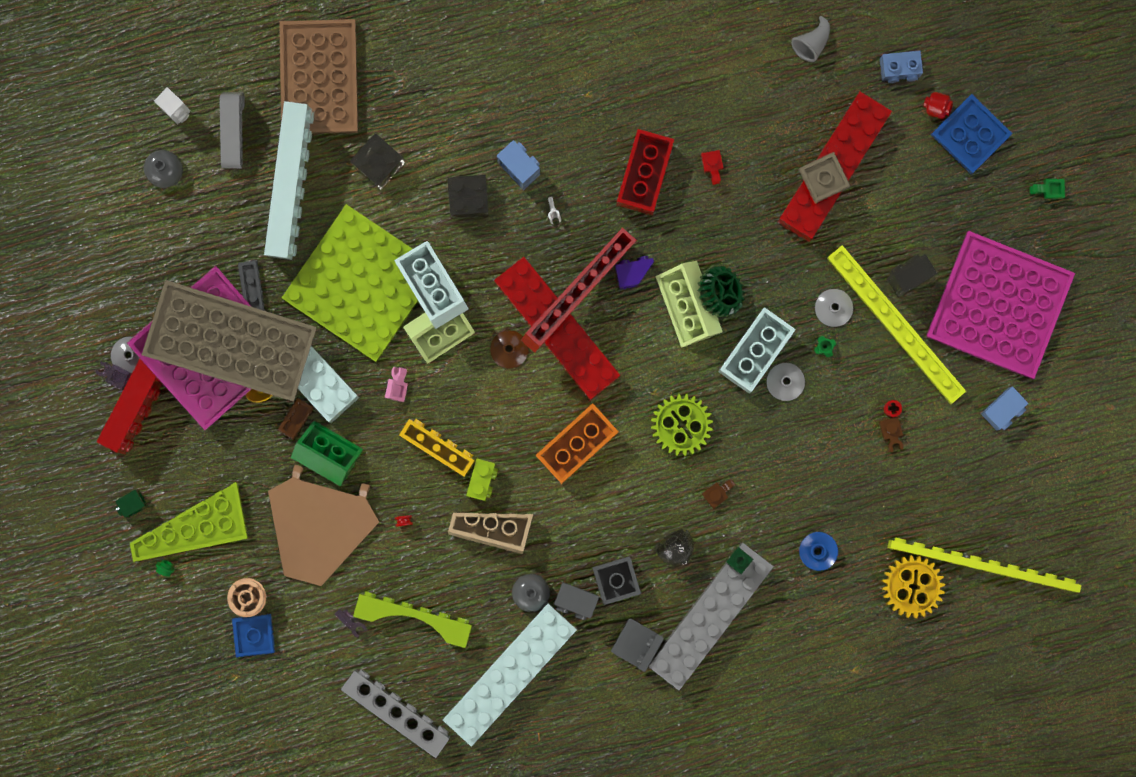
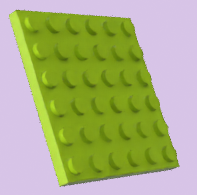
M346 204L288 287L282 299L377 362L418 303V299L394 261L411 251L412 248Z

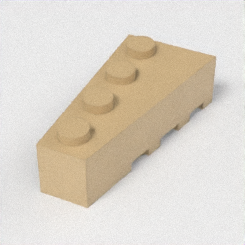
M453 513L448 535L523 554L533 514Z

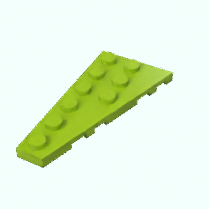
M238 482L231 484L224 490L217 492L210 498L177 515V517L130 542L133 562L248 539Z

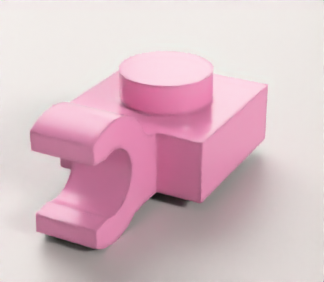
M400 367L392 368L391 374L393 379L388 380L385 398L404 402L408 383H404L407 369Z

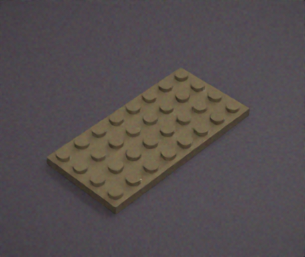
M165 280L142 356L294 401L317 327Z

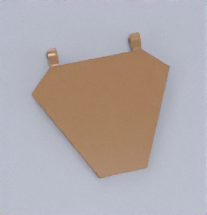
M294 465L292 478L268 491L284 576L322 586L375 528L379 520L366 499L370 485L362 483L359 496L300 480L304 467Z

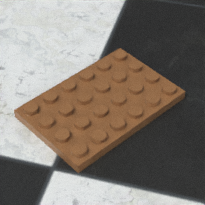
M356 20L279 21L281 122L284 101L308 104L312 112H314L313 124L310 123L309 128L312 134L358 133Z

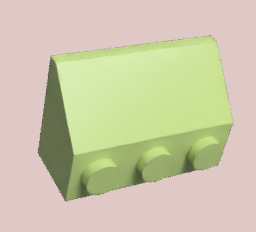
M426 313L403 327L427 364L475 333L463 313L435 329Z

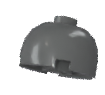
M164 149L156 150L146 158L144 173L150 183L155 187L163 189L174 186L179 182L183 174L181 160L173 152Z
M525 574L519 577L512 588L514 603L521 610L527 612H536L542 609L548 603L550 597V588L547 581L536 574Z

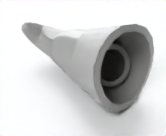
M822 16L819 17L820 24L815 30L792 39L791 44L795 53L805 61L815 62L829 38L830 24Z

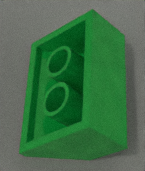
M313 421L297 441L291 458L341 486L353 469L363 449Z

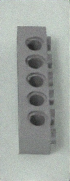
M355 670L341 690L436 758L450 739V736H448L449 732L441 726L438 728L432 724L433 720L428 716H420L416 713L417 709L411 704L405 705L400 701L402 698L396 693H388L384 690L386 686L376 680L374 683L369 679L370 675L364 670ZM362 684L369 685V694L365 695L361 692ZM382 695L386 698L384 706L377 704V696ZM393 707L401 708L402 715L400 717L393 716ZM408 719H416L418 722L417 728H410L408 726ZM429 729L434 733L433 739L427 740L424 738L423 732Z

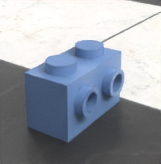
M920 51L883 54L880 58L882 81H888V83L899 82V79L915 81L923 74Z
M1012 386L991 403L981 415L996 431L1001 428L1005 430L1012 424L1011 419L1015 415L1019 417L1026 411L1024 407L1028 402Z

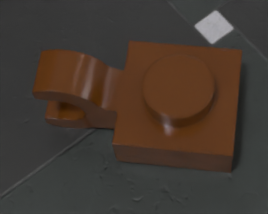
M729 479L722 486H719L716 482L703 492L702 495L714 509L729 498L726 492L736 484L732 479Z

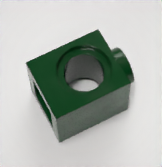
M137 489L115 501L117 504L115 508L118 514L124 516V518H130L149 507L140 490Z
M736 547L724 562L738 574H742L754 559L740 547Z

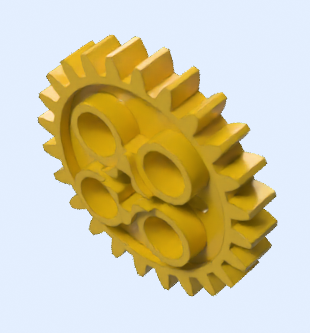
M909 555L908 561L905 557H901L902 563L895 560L896 567L889 565L888 567L891 572H884L888 579L882 580V582L886 583V586L881 589L887 590L883 597L890 599L886 603L887 605L894 604L892 611L899 609L898 615L906 612L907 618L910 617L911 613L914 618H917L918 613H920L922 617H925V611L932 613L931 607L938 608L935 602L942 601L939 594H945V592L940 590V587L945 586V584L940 583L939 580L944 577L937 576L940 569L933 570L935 563L927 565V558L921 562V556H917L915 561L912 555ZM904 570L910 573V577L906 581L901 577V573ZM917 570L918 573L914 582V571ZM922 574H927L929 577V581L925 585L920 581ZM914 583L917 589H913L912 592V588H909V585ZM900 589L906 591V597L903 600L898 598V591ZM919 593L925 595V601L921 604L917 602V595ZM912 594V603L910 604L909 599Z

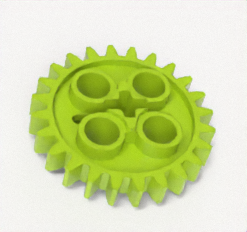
M680 394L677 395V399H674L671 395L670 402L664 399V406L657 405L660 411L653 412L657 418L651 419L652 422L656 423V425L651 427V429L656 430V433L652 436L659 437L656 443H663L662 450L669 447V454L672 450H675L676 456H678L680 451L686 456L687 450L694 454L693 448L700 451L699 444L706 445L707 443L704 438L710 439L711 437L707 434V431H713L712 428L708 427V424L713 423V421L707 420L711 413L704 412L707 406L701 408L702 400L696 403L695 396L688 400V394L684 396V399H681ZM682 406L687 407L689 410V415L686 417L679 414V408ZM671 411L676 413L681 422H686L685 428L692 435V439H689L683 428L679 429L677 427L679 422L671 414ZM671 418L674 422L673 427H665L663 420ZM692 422L699 423V432H693L690 429ZM675 434H683L685 441L680 444L677 443L674 439Z

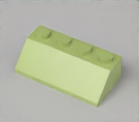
M697 261L680 264L656 276L681 348L723 332L717 315H712L711 311H706V305H702L703 300L699 298L701 293L697 290L700 288L698 282H700L702 274Z

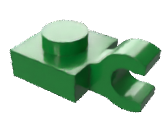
M1045 179L1044 184H1033L1030 186V194L1044 193V199H1064L1065 179Z

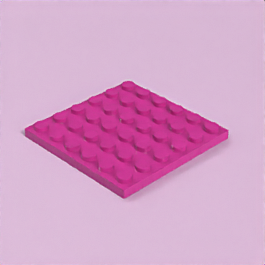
M967 231L926 337L1033 380L1075 273Z
M214 266L190 287L250 306L217 266ZM152 321L127 342L128 346L204 430L251 390L241 385L142 356Z

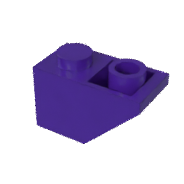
M643 256L637 258V261L630 262V260L619 261V265H615L619 290L638 287L653 265V258Z

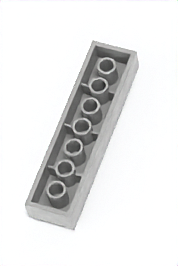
M740 543L738 547L754 560L742 574H738L725 563L648 666L678 690L682 688L774 567L744 543Z

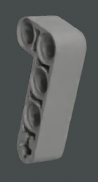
M223 92L220 95L222 168L242 169V110H244L245 105L243 92Z

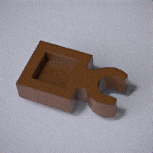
M895 417L880 421L879 426L883 440L889 439V452H894L893 444H898L899 449L902 450L904 448L903 443L898 439L899 436H903L899 418Z

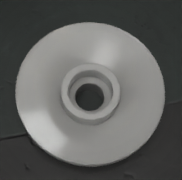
M829 289L817 298L815 313L823 324L830 327H838L845 324L851 318L853 303L844 291ZM832 304H837L838 310H833Z
M133 337L120 339L115 343L111 351L113 366L119 372L127 375L132 374L140 359L127 344ZM130 351L132 353V356L130 358H126V353Z
M781 363L774 366L767 376L769 392L773 397L781 401H790L797 398L805 386V378L802 371L791 363ZM784 378L790 380L789 385L783 383Z

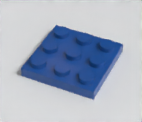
M971 94L931 136L970 174H973L1013 133Z

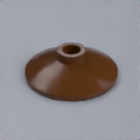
M511 330L497 334L490 346V353L494 362L508 369L520 366L528 355V346L521 341L523 336ZM506 346H512L513 350L511 352H507L505 350Z

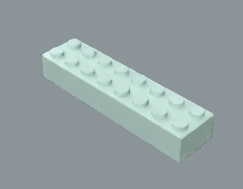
M284 101L264 255L268 257L292 260V257L296 256L297 245H294L295 237L299 236L297 219L301 218L302 207L299 204L300 199L304 198L302 182L306 180L307 169L304 166L305 161L308 162L309 160L307 144L311 142L312 131L309 128L310 123L313 124L314 112H312L308 104Z
M548 603L445 716L443 721L472 747L577 629Z

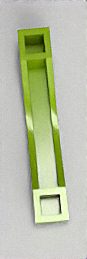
M367 591L364 594H359L353 617L370 622L396 615L414 617L432 626L441 634L446 643L463 648L467 646L472 624H469L467 619L458 617V620L450 619L451 615L439 612V615L432 614V610L421 607L420 610L414 609L413 604L402 602V605L394 603L395 599L385 596L382 600L375 598L376 594Z

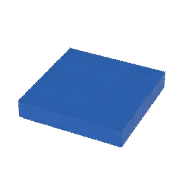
M271 614L232 619L236 657L275 653Z

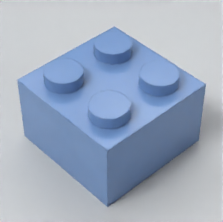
M513 140L497 155V162L524 190L540 176V163L533 156L529 157L527 155L526 148L520 142L517 144Z

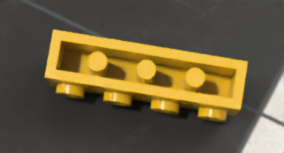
M409 419L399 436L463 477H466L475 463V460L472 459L474 455L466 450L463 452L457 450V444L449 439L446 442L440 439L441 434L433 429L430 432L424 429L425 424L415 419L412 421Z

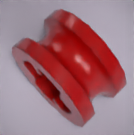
M890 400L884 405V413L888 417H897L902 412V405L897 400ZM891 404H894V407H898V411H895L896 414H892V411L888 410V406L890 407Z
M412 515L395 517V520H397L396 527L413 525V522L410 521Z

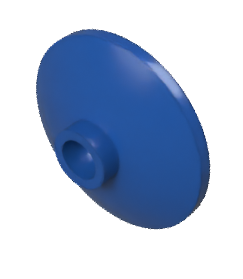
M814 532L802 540L799 547V555L804 565L816 571L826 570L835 563L838 556V547L830 535L823 532ZM817 547L821 549V553L819 555H816L814 553V550Z

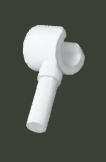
M549 197L550 212L548 217L550 222L553 224L552 220L554 218H558L559 222H561L559 211L554 206L553 197Z

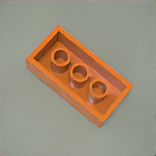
M592 403L535 456L562 485L615 437L619 431Z

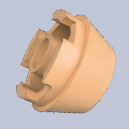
M240 579L229 589L227 596L229 607L235 614L241 617L255 616L265 606V589L254 579Z

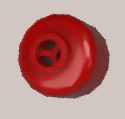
M933 92L930 97L925 98L923 107L926 108L927 115L944 119L946 115H950L953 101H951L949 95Z

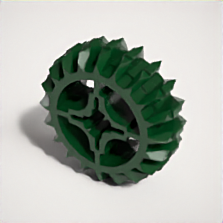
M714 266L700 276L701 280L698 282L700 288L697 291L701 293L699 298L703 300L702 305H706V311H711V314L717 315V317H729L737 313L743 306L742 302L745 299L742 295L745 292L742 290V287L744 285L740 284L741 278H737L736 272H732L731 268Z

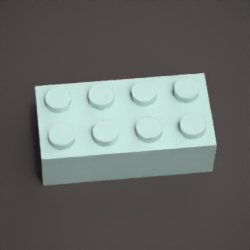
M428 241L394 260L435 329L468 310L466 303Z
M764 307L718 372L750 394L796 329Z
M311 346L298 389L329 423H332L359 397Z

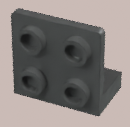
M628 619L611 652L645 672L664 637L638 622Z

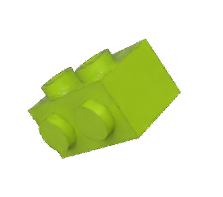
M476 459L466 496L486 501L487 498L491 497L493 487H490L492 479H496L498 468H495V463Z

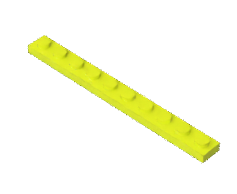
M843 245L827 257L829 262L946 400L952 404L962 396L966 390Z
M895 538L894 541L889 540L887 547L1071 592L1080 593L1081 585L1076 584L1074 579L1064 578V581L1057 579V575L1046 573L1045 576L1038 575L1036 570L1027 569L1024 572L1019 570V566L1008 564V567L1000 566L1001 562L989 560V563L981 561V557L970 555L969 559L962 557L963 553L951 551V554L943 553L944 549L933 547L931 550L925 548V544L914 542L913 545L906 544V540Z

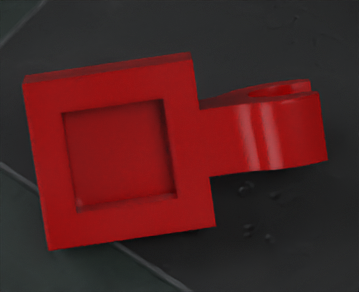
M720 150L701 153L704 173L710 172L712 185L720 184L719 171L723 170Z

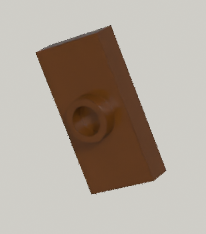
M297 398L278 431L295 440L314 407Z

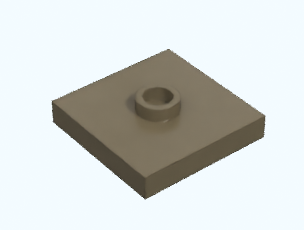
M834 152L798 169L815 204L850 188V184Z

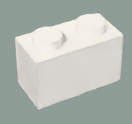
M166 88L154 100L161 110L177 125L180 122L183 123L189 117V108L169 88Z

